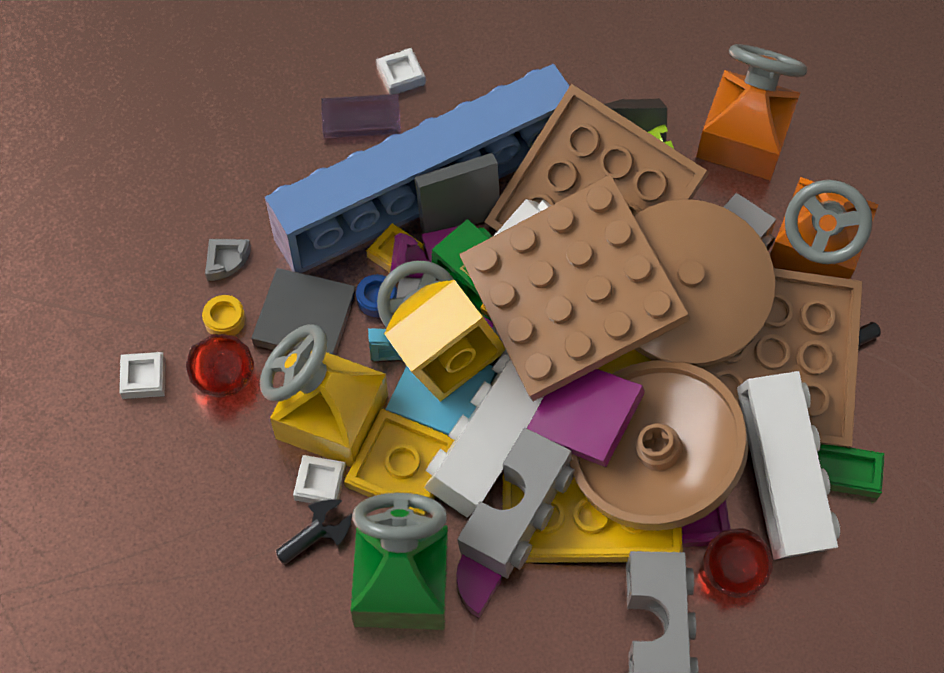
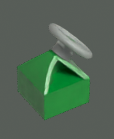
M412 493L380 494L360 502L352 515L353 523L356 526L351 616L354 627L445 630L448 563V525H445L447 519L445 509L440 503L429 497ZM393 507L388 509L386 513L367 516L372 511ZM409 507L424 510L433 517L428 518L414 514Z

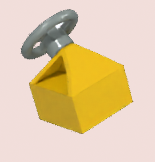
M428 261L407 262L392 270L382 282L377 297V308L380 319L387 328L384 334L410 371L440 402L496 360L506 350L503 342L450 273L441 266ZM414 273H423L417 289L412 290L406 297L390 299L393 288L402 278Z
M315 324L301 326L289 333L275 347L268 357L260 377L262 395L269 401L278 402L270 417L275 438L330 460L346 462V466L352 467L388 397L386 374L327 353V335L323 328ZM304 340L302 344L297 348V350H294L291 353H289V351L294 346H296L299 342ZM283 371L285 373L284 385L274 388L273 380L275 373Z

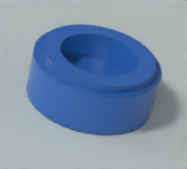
M375 274L367 276L359 282L356 288L357 305L364 314L370 317H380L377 308V297L380 286L386 278L384 275ZM396 285L391 292L390 299L397 296Z

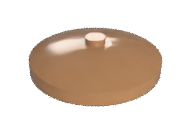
M680 199L666 201L650 206L634 216L635 220L685 307L690 320L639 346L635 350L651 360L685 362L698 367H706L723 362L745 349L758 335L766 322L775 295V274L772 260L765 244L756 231L745 220L730 210L700 200Z
M645 361L630 365L613 373L612 375L642 385L645 394L607 467L572 454L570 467L575 469L573 476L584 496L595 509L607 518L624 526L641 530L659 531L682 527L714 511L736 487L743 473L748 454L746 424L740 406L732 392L710 372L685 362Z

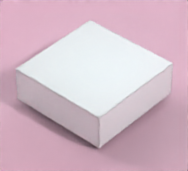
M412 48L376 59L377 69L390 96L426 84L425 75Z
M163 352L121 355L119 393L122 399L165 396L166 358Z
M303 455L293 493L294 501L313 503L324 499H339L346 472V462Z

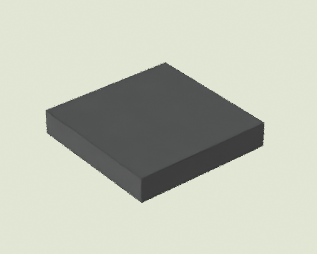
M493 153L415 177L420 226L423 234L460 226L467 219L474 225L484 222L500 198L498 163Z
M277 268L251 338L253 345L274 350L295 329L304 325L315 324L323 328L327 335L326 352L336 355L356 296V286ZM302 340L296 346H294L289 351V353H291L294 350H297V348L302 344L304 340Z

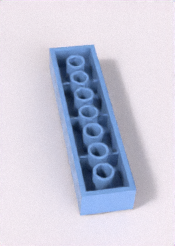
M554 63L542 69L532 70L519 80L508 85L497 86L488 94L473 101H465L456 106L454 110L441 116L428 118L421 122L419 126L402 134L391 135L376 146L365 151H356L349 155L347 159L328 168H319L310 176L298 182L278 187L272 194L265 196L274 240L293 272L303 273L380 236L391 223L399 227L418 218L416 176L493 153L498 163L499 179L517 171L570 85Z

